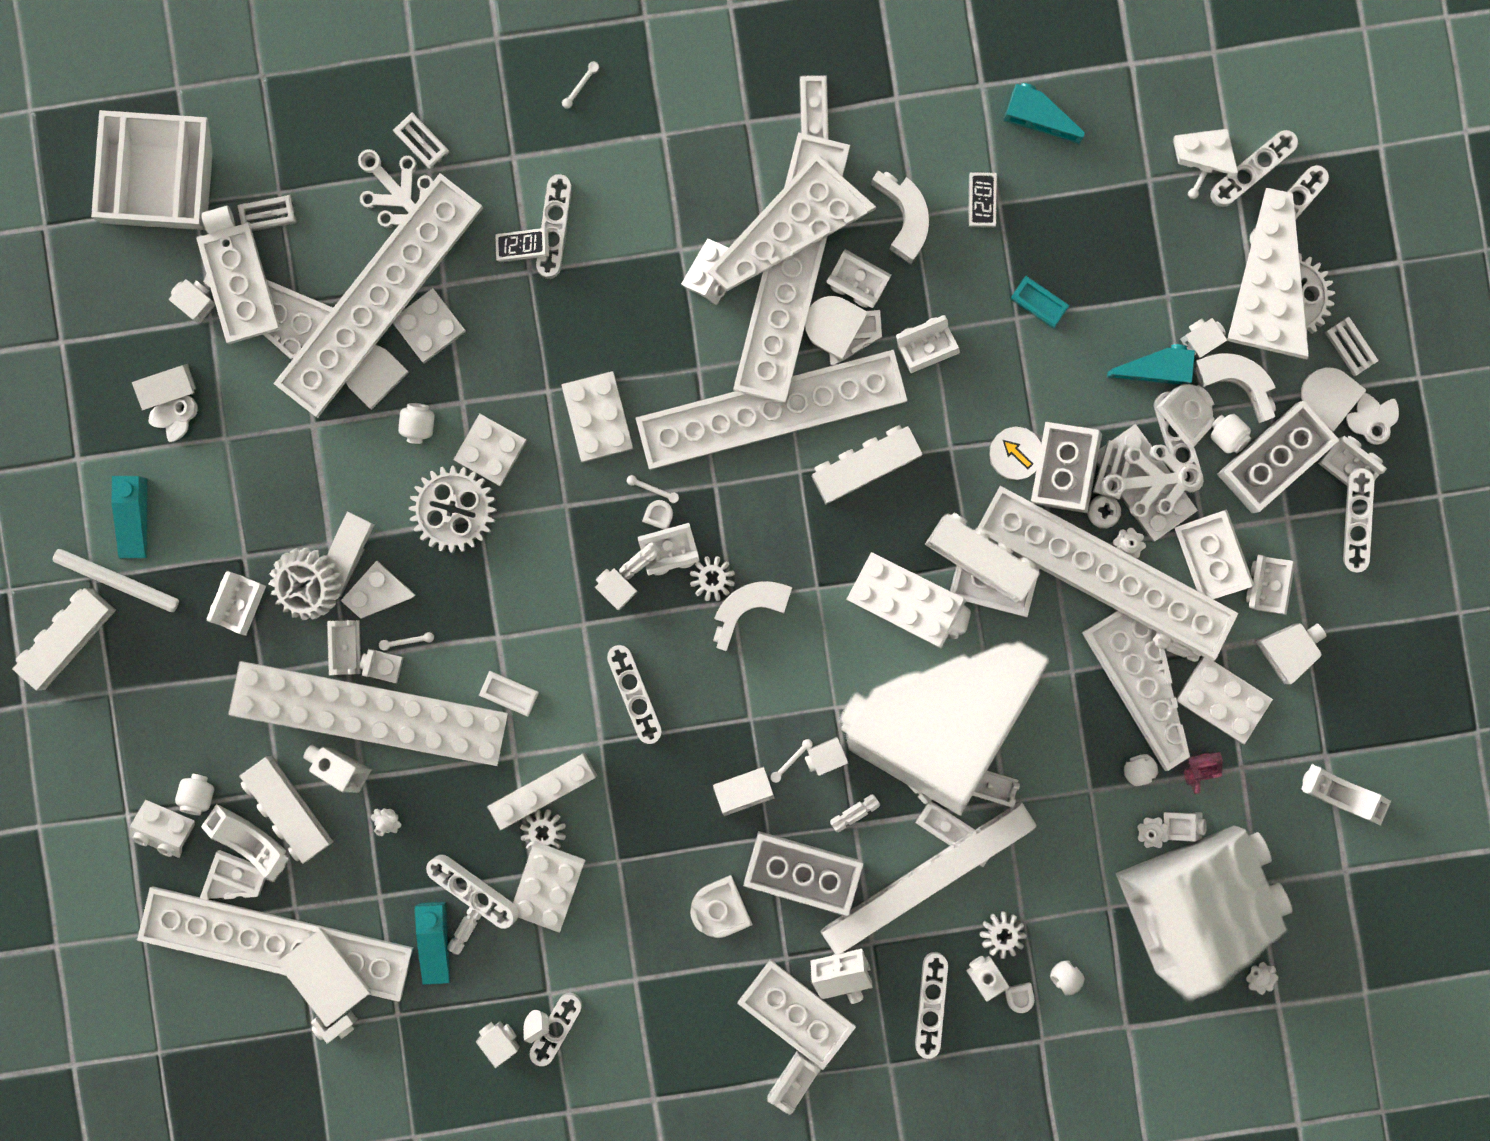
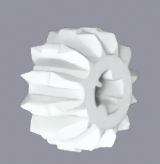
M707 556L704 558L706 567H703L700 562L695 563L701 572H690L691 576L699 577V580L692 581L690 585L691 587L701 585L702 587L695 594L699 596L706 590V601L710 600L711 592H714L716 601H719L720 595L718 591L721 590L726 596L730 594L724 588V585L734 586L735 582L726 580V577H731L735 573L734 571L724 573V570L729 566L727 561L719 567L720 557L716 556L714 565H711L710 559ZM711 572L713 574L717 572L719 574L717 577L719 583L716 586L713 583L711 586L706 584L708 580L707 573Z
M538 809L535 811L536 820L531 815L526 816V820L531 826L527 824L521 825L523 831L529 832L522 835L521 840H531L526 846L528 850L532 848L534 842L549 847L552 845L556 849L561 847V844L556 839L564 840L566 835L559 833L558 830L564 829L566 825L565 823L556 825L555 822L561 817L559 814L550 819V809L546 810L544 817H542V813ZM540 825L541 828L547 826L549 828L547 832L549 838L545 836L540 838L538 836L540 830L537 827Z
M1002 911L1000 913V920L994 914H991L990 918L993 923L989 924L987 921L982 923L985 928L989 929L988 931L980 932L981 937L988 938L982 943L983 947L988 948L991 946L989 953L992 956L999 950V955L1002 959L1006 957V950L1012 956H1015L1016 952L1013 947L1017 946L1019 949L1024 947L1018 941V939L1026 938L1025 933L1018 932L1024 927V924L1022 922L1015 924L1017 917L1014 914L1008 920L1006 912ZM1002 929H1005L1009 936L1004 937V941H1001L997 934L1002 933Z

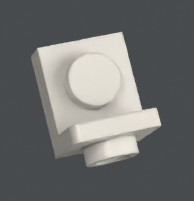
M369 649L368 653H364L361 658L360 669L363 670L362 676L397 683L404 657Z
M1164 812V824H1167L1169 827L1167 831L1169 840H1201L1202 835L1206 833V820L1202 819V812Z

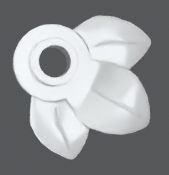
M1364 393L1357 402V412L1346 415L1347 424L1354 433L1364 435V438L1369 443L1379 445L1388 440L1391 433L1390 427L1398 420V404L1395 399H1390L1380 405L1371 395ZM1373 427H1377L1380 430L1379 436L1373 435Z
M188 395L160 404L151 411L149 424L158 428H166L168 441H177L186 434L189 420L196 416L198 406L194 399Z

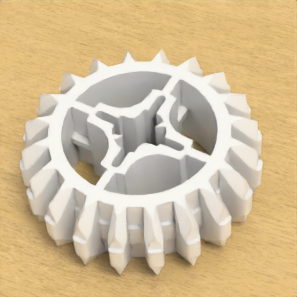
M309 548L293 549L290 553L283 554L275 562V569L271 570L270 573L274 579L269 582V585L275 587L270 595H277L278 600L276 604L284 605L283 612L291 610L292 618L300 616L302 620H307L308 618L317 619L320 615L327 614L336 605L335 600L341 595L337 589L341 587L342 583L335 580L339 577L340 573H333L332 568H334L335 563L327 564L328 555L319 557L318 550L310 552ZM310 579V582L306 584V586L300 588V586L303 585L304 582Z

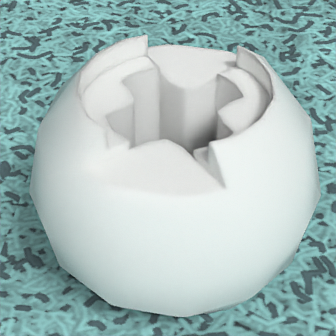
M1099 495L1090 501L1087 514L1093 525L1099 528H1110L1119 521L1121 507L1116 499ZM1107 505V510L1111 511L1110 515L1102 518V513L1098 512V508Z
M1148 754L1132 757L1130 762H1126L1124 765V776L1134 786L1151 783L1152 778H1156L1158 775V765Z
M1069 960L1057 963L1052 968L1050 974L1051 980L1058 989H1062L1064 995L1077 993L1083 987L1085 980L1081 971L1077 967L1074 968Z

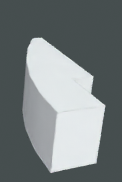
M350 512L346 513L339 527L326 561L328 565L335 563L334 568H332L333 573H340L339 577L335 579L337 582L342 583L341 587L337 589L341 594L340 597L365 550L364 546L375 524Z

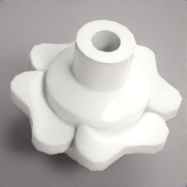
M1128 528L1127 532L1124 529L1120 530L1118 537L1113 540V544L1118 546L1116 548L1134 558H1139L1140 552L1146 547L1145 543L1142 542L1144 535L1137 533L1134 528Z
M375 809L374 814L371 815V819L375 821L374 825L376 826L374 832L379 836H383L385 832L397 833L398 828L401 827V823L398 821L399 817L392 809Z
M1146 817L1144 824L1140 823L1137 827L1139 830L1138 840L1144 842L1146 848L1153 846L1161 848L1163 842L1169 840L1167 835L1169 827L1167 824H1162V819L1159 817L1155 819Z
M1261 962L1259 967L1256 965L1252 966L1251 973L1246 977L1247 982L1250 983L1249 989L1255 990L1261 995L1266 990L1272 991L1275 982L1278 980V976L1275 974L1276 968L1274 966H1267L1264 962Z

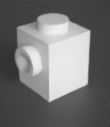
M186 279L183 283L179 282L172 289V296L169 298L174 305L199 324L215 306V302L206 295L209 290L197 280L194 284Z
M1203 318L1189 326L1191 332L1180 339L1187 346V350H1195L1194 361L1227 341L1225 329L1218 321L1215 322L1213 318L1207 322Z
M606 569L596 579L599 584L595 588L619 611L638 592L616 569H613L611 572Z
M837 737L807 749L809 756L805 757L810 772L816 770L818 776L848 763Z
M980 956L969 964L970 968L966 971L986 1002L1009 988L989 956L986 958Z
M501 1021L496 1025L492 1022L487 1024L479 1031L481 1036L476 1041L495 1068L515 1054L520 1047L515 1041L516 1034L508 1024L504 1026Z

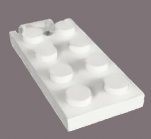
M228 205L203 212L201 214L208 234L197 236L196 239L226 343L232 344L280 330L250 223L245 222L235 226L234 217ZM226 241L230 242L228 247H224Z

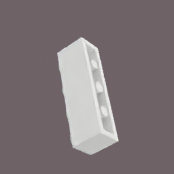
M898 425L886 431L887 437L879 441L877 437H874L862 444L863 449L855 453L853 449H850L838 456L839 461L831 465L829 461H826L816 466V472L812 474V478L825 504L921 457L923 454L909 426L902 429Z
M84 588L75 592L70 598L72 603L65 610H60L52 618L54 623L48 630H42L35 637V644L31 649L24 650L17 657V664L13 670L36 691L45 690L116 611L93 589Z
M583 753L487 807L499 829L502 830L597 777V774L586 754Z
M272 756L263 758L240 775L243 781L241 782L242 788L249 796L253 794L258 801L256 805L258 810L265 818L269 817L274 824L272 828L275 834L280 839L284 838L290 846L288 851L296 861L300 860L303 864L333 843L331 837Z

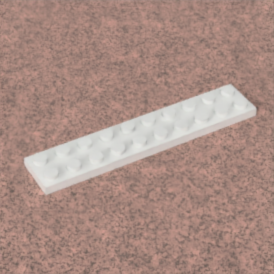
M798 132L785 187L815 154H818L843 177L850 145ZM827 237L763 271L733 391L786 403Z
M439 173L274 382V385L318 418L481 212L483 206Z
M894 350L792 376L786 403L735 391L636 417V422L649 470L906 403L907 397Z
M1002 486L998 488L978 526L979 529L990 536L988 540L995 545L999 544V542L1013 550L1012 554L1017 557L1028 559L1043 571L1151 629L1167 635L1177 643L1211 661L1217 658L1238 615L1232 609Z
M242 661L239 662L229 715L494 766L498 764L508 715L506 712Z
M150 887L137 938V941L286 975L277 962L322 928L371 991L368 995L398 1002L402 999L414 948L213 900L200 899V897L157 887Z

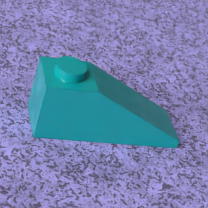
M1028 83L1015 85L1004 121L1080 144L1085 132L1043 92L1036 90L1034 85Z
M1172 344L1171 348L1163 349L1111 369L1107 377L1175 385L1192 383L1195 350H1187L1186 345Z
M112 476L111 503L118 558H147V478L140 476Z
M446 902L419 903L415 906V923L422 984L450 983Z

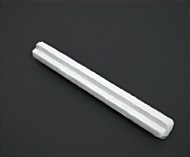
M57 549L53 556V562L164 610L175 612L179 604L177 598L65 550Z

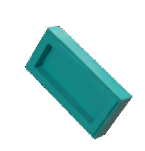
M1027 276L1024 277L1010 298L1053 329L1070 306Z

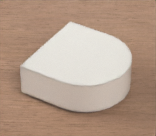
M663 500L653 501L647 507L642 522L663 530L668 529L673 517L671 506Z
M1030 982L1010 986L1004 990L1007 1003L1013 1011L1025 1013L1033 1007L1034 994Z
M539 1010L530 1012L524 1022V1041L533 1043L549 1032L548 1016Z

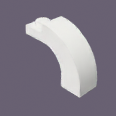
M878 170L871 181V185L892 199L899 206L903 215V228L891 244L889 250L909 264H912L921 251L928 233L929 214L925 199L917 186L907 177L901 185H898V180L888 172L883 174Z
M1228 353L1211 355L1194 362L1193 371L1199 386L1204 388L1218 382L1235 383L1243 388L1249 396L1259 423L1275 417V403L1270 396H1267L1266 392L1276 387L1270 376L1257 363L1246 357Z
M755 582L745 585L730 594L721 604L714 618L724 622L723 627H717L713 639L714 642L718 643L716 648L727 651L735 624L744 612L752 608L763 607L784 613L792 587L776 582Z
M1311 765L1310 770L1305 773L1303 778V786L1301 788L1303 792L1381 826L1391 800L1345 781L1315 765Z
M217 804L201 826L211 839L243 855L270 881L274 882L288 861L285 855L286 850L272 837L246 819Z

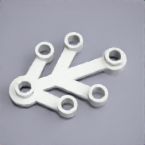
M364 150L358 157L360 167L367 173H373L392 194H374L371 191H365L360 196L361 204L368 209L376 205L400 206L409 212L415 205L411 200L412 177L417 167L413 157L404 156L399 162L402 169L400 188L381 167V159L375 151ZM368 159H375V164L372 167L366 166ZM406 161H412L413 164L411 168H404V163ZM427 175L419 177L417 181V186L420 189L419 199L428 189L422 188L421 183L424 180H429L431 185L433 182L432 178ZM366 196L373 197V201L370 204L364 203ZM382 211L379 213L377 220L382 227L390 228L393 225H399L407 214H392L389 211ZM385 215L391 217L390 222L387 224L382 223V217Z
M1155 445L1150 450L1151 458L1155 461H1163L1175 472L1165 474L1143 456L1141 449L1135 447L1126 450L1125 460L1130 464L1138 465L1149 476L1123 479L1119 475H1107L1102 479L1101 489L1107 496H1118L1123 493L1124 489L1150 487L1139 501L1133 502L1130 506V513L1134 517H1144L1148 513L1149 506L1165 485L1175 484L1167 497L1157 500L1155 504V509L1158 513L1170 514L1174 509V504L1185 490H1192L1198 487L1202 474L1195 464H1182L1169 453L1165 445ZM1158 448H1161L1163 451L1160 458L1156 455ZM1132 451L1137 453V459L1134 461L1130 457ZM1186 472H1189L1191 476L1188 482L1184 479ZM1110 480L1114 482L1113 490H1109L1107 487ZM1164 501L1168 504L1166 511H1163L1161 508V504ZM1138 504L1142 506V512L1140 514H1137L1136 512V506Z

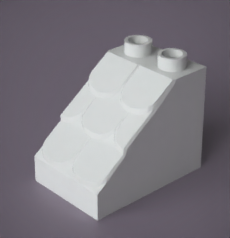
M1019 642L1014 645L1004 644L971 659L963 655L927 672H914L875 688L868 699L856 693L840 718V722L843 723L841 730L847 733L849 751L961 816L973 795H970V792H975L1040 681L1048 659Z
M1231 826L1206 836L1201 840L1194 841L1115 873L1156 974L1188 999L1221 986L1240 968L1248 965L1269 944L1287 931L1282 917L1292 913V907L1281 884L1275 883L1269 886L1261 866L1271 863V856L1259 832L1248 836L1245 829Z

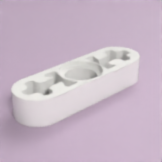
M566 993L560 997L548 1020L549 1025L553 1022L562 1024L564 1032L558 1037L552 1036L549 1032L543 1035L548 1041L557 1043L556 1047L552 1043L548 1047L546 1053L550 1055L549 1057L544 1056L542 1059H539L537 1057L538 1052L535 1050L536 1048L542 1049L546 1040L540 1037L534 1042L530 1050V1059L535 1065L546 1066L553 1060L581 1011L582 1001L578 995ZM572 999L575 1001L574 1007L577 1009L569 1011L566 1019L571 1021L567 1023L564 1018L560 1017L565 1009V1005L562 1002H569Z

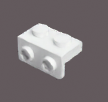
M707 239L681 285L717 305L725 295L726 290L708 275L707 271L724 254L728 247Z
M845 249L826 282L831 285L830 288L841 295L846 293L853 297L854 302L865 308L868 306L873 308L888 283L891 274Z
M945 315L931 318L924 324L914 328H907L896 335L898 349L910 373L960 353L959 347L948 327V320Z
M1351 436L1338 438L1340 441L1328 450L1318 463L1345 485H1348V476L1355 468L1362 467L1369 470L1374 476V481L1379 474H1383L1387 470L1382 465L1383 461L1381 458L1373 453L1368 454L1360 448L1362 446L1361 443ZM1360 473L1358 478H1354V482H1357L1359 485V492L1356 493L1362 495L1366 493L1362 491L1363 483L1369 480L1364 477L1363 473Z
M689 523L638 537L641 550L649 543H655L660 548V554L646 565L648 575H663L670 569L678 567L688 568L694 565V563L699 562L698 552Z
M1263 555L1257 556V561H1253L1251 567L1254 586L1248 588L1246 597L1249 608L1264 612L1287 614L1295 567L1294 561L1269 558Z
M226 571L215 600L210 607L207 621L246 636L266 586L242 575Z
M145 800L130 825V836L139 845H150L157 848L165 856L171 857L173 855L180 858L182 847L191 833L195 821Z

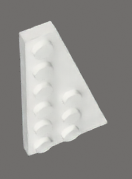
M815 154L711 266L707 274L726 291H729L874 211L876 206L818 154Z
M1266 188L1227 341L1308 359L1293 193Z
M206 274L203 282L210 287ZM266 280L280 330L263 335L293 360L333 308Z
M1116 611L1083 631L1082 634L1164 771H1169L1188 759L1190 754L1183 725L1180 724L1177 700L1174 698L1172 691V679L1165 649L1159 648L1153 643V638L1157 631L1120 611Z

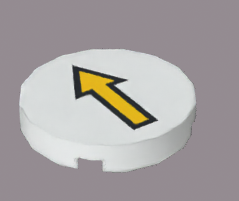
M1007 428L996 435L990 445L991 465L999 475L1006 479H1025L1037 471L1041 442L1033 432L1026 428Z

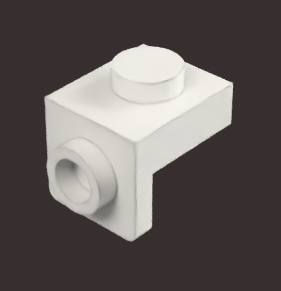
M350 1011L331 1027H326L317 1016L311 1021L313 1025L312 1030L319 1040L324 1039L326 1043H329L336 1036L342 1039L353 1031L352 1024L357 1018Z

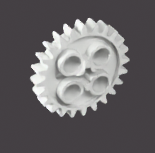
M1299 253L1301 280L1303 278L1306 279V283L1302 286L1307 336V330L1313 334L1317 331L1315 324L1320 327L1323 326L1325 322L1322 317L1327 318L1331 315L1326 308L1332 307L1335 304L1328 300V297L1334 295L1335 292L1327 290V287L1333 281H1325L1323 279L1328 274V271L1319 273L1318 269L1321 263L1311 266L1312 257H1308L1303 262L1302 255ZM1305 289L1313 292V302L1306 300L1304 297Z
M451 466L450 473H447L444 467H440L439 476L435 472L430 471L432 479L429 481L422 477L421 480L425 486L423 488L415 486L414 488L419 492V495L410 496V499L416 502V506L409 507V510L416 512V515L411 517L410 521L419 523L414 528V531L423 530L424 533L420 539L424 541L431 538L429 542L430 547L435 546L438 542L439 551L442 552L446 545L449 546L450 553L455 552L456 546H459V549L465 552L466 543L475 548L474 539L477 538L484 541L481 535L482 531L490 533L491 530L486 525L487 523H495V520L489 517V513L497 512V509L490 507L489 504L496 501L494 497H487V494L492 489L490 487L482 488L485 483L483 478L475 481L476 472L473 471L467 476V469L465 467L461 469L460 473H457L455 466ZM442 486H448L450 489V495L445 500H440L437 496V491ZM468 493H473L476 497V502L472 507H465L463 504V498ZM434 501L447 506H453L455 502L457 508L473 512L476 516L472 518L459 513H453L451 517L449 511L430 505V502ZM439 511L443 516L441 524L433 526L430 522V516L432 513ZM460 519H466L469 524L467 531L464 533H458L455 528L457 521Z

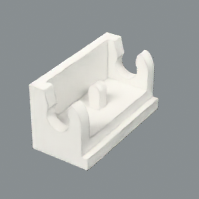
M188 364L132 382L142 410L193 394L196 387Z
M360 620L327 621L329 675L361 674Z
M764 767L713 785L724 816L775 798Z
M986 771L975 792H970V795L973 794V796L1014 808L1016 802L1015 794L1019 790L1020 784L1017 779Z
M862 949L811 961L812 984L821 1000L873 988L871 977L868 974V971L871 969Z
M796 1051L767 1096L768 1102L790 1115L794 1112L821 1068Z

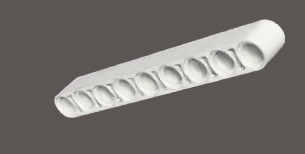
M1022 802L1015 804L1014 808H1008L851 909L849 916L842 915L821 930V934L835 955L846 951L1031 832L1037 824Z

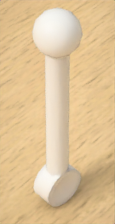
M591 62L588 65L589 70L571 95L562 101L564 108L572 107L573 99L592 74L598 72L599 66L596 62Z
M1202 171L1194 188L1189 190L1188 195L1191 199L1198 197V190L1208 172Z
M630 475L627 478L629 485H637L668 498L671 503H676L679 500L677 493L673 492L670 494L641 482L634 475Z
M427 632L424 636L390 642L382 640L379 643V648L381 650H388L392 646L421 641L430 643L434 640V635L431 632Z
M805 739L802 742V747L778 772L771 774V780L775 783L779 782L781 775L805 750L812 748V741Z

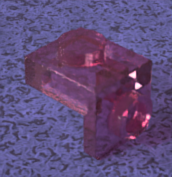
M1220 752L1205 753L1188 758V769L1184 770L1186 784L1192 786L1194 794L1200 793L1201 780L1222 777L1223 759Z

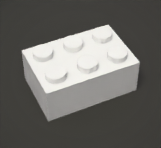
M1045 422L1031 502L1040 506L1088 513L1102 438L1099 430Z

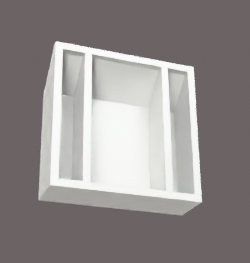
M99 110L91 217L104 224L206 230L201 214L207 212L209 206L213 152L208 118Z

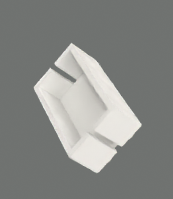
M953 513L952 515L946 514L943 516L925 545L1014 602L1022 601L1039 575V572L1034 570L1036 565L1024 557L1017 559L1011 555L1013 550L1000 542L995 545L988 540L990 536L981 529H970L965 525L967 521L959 515Z

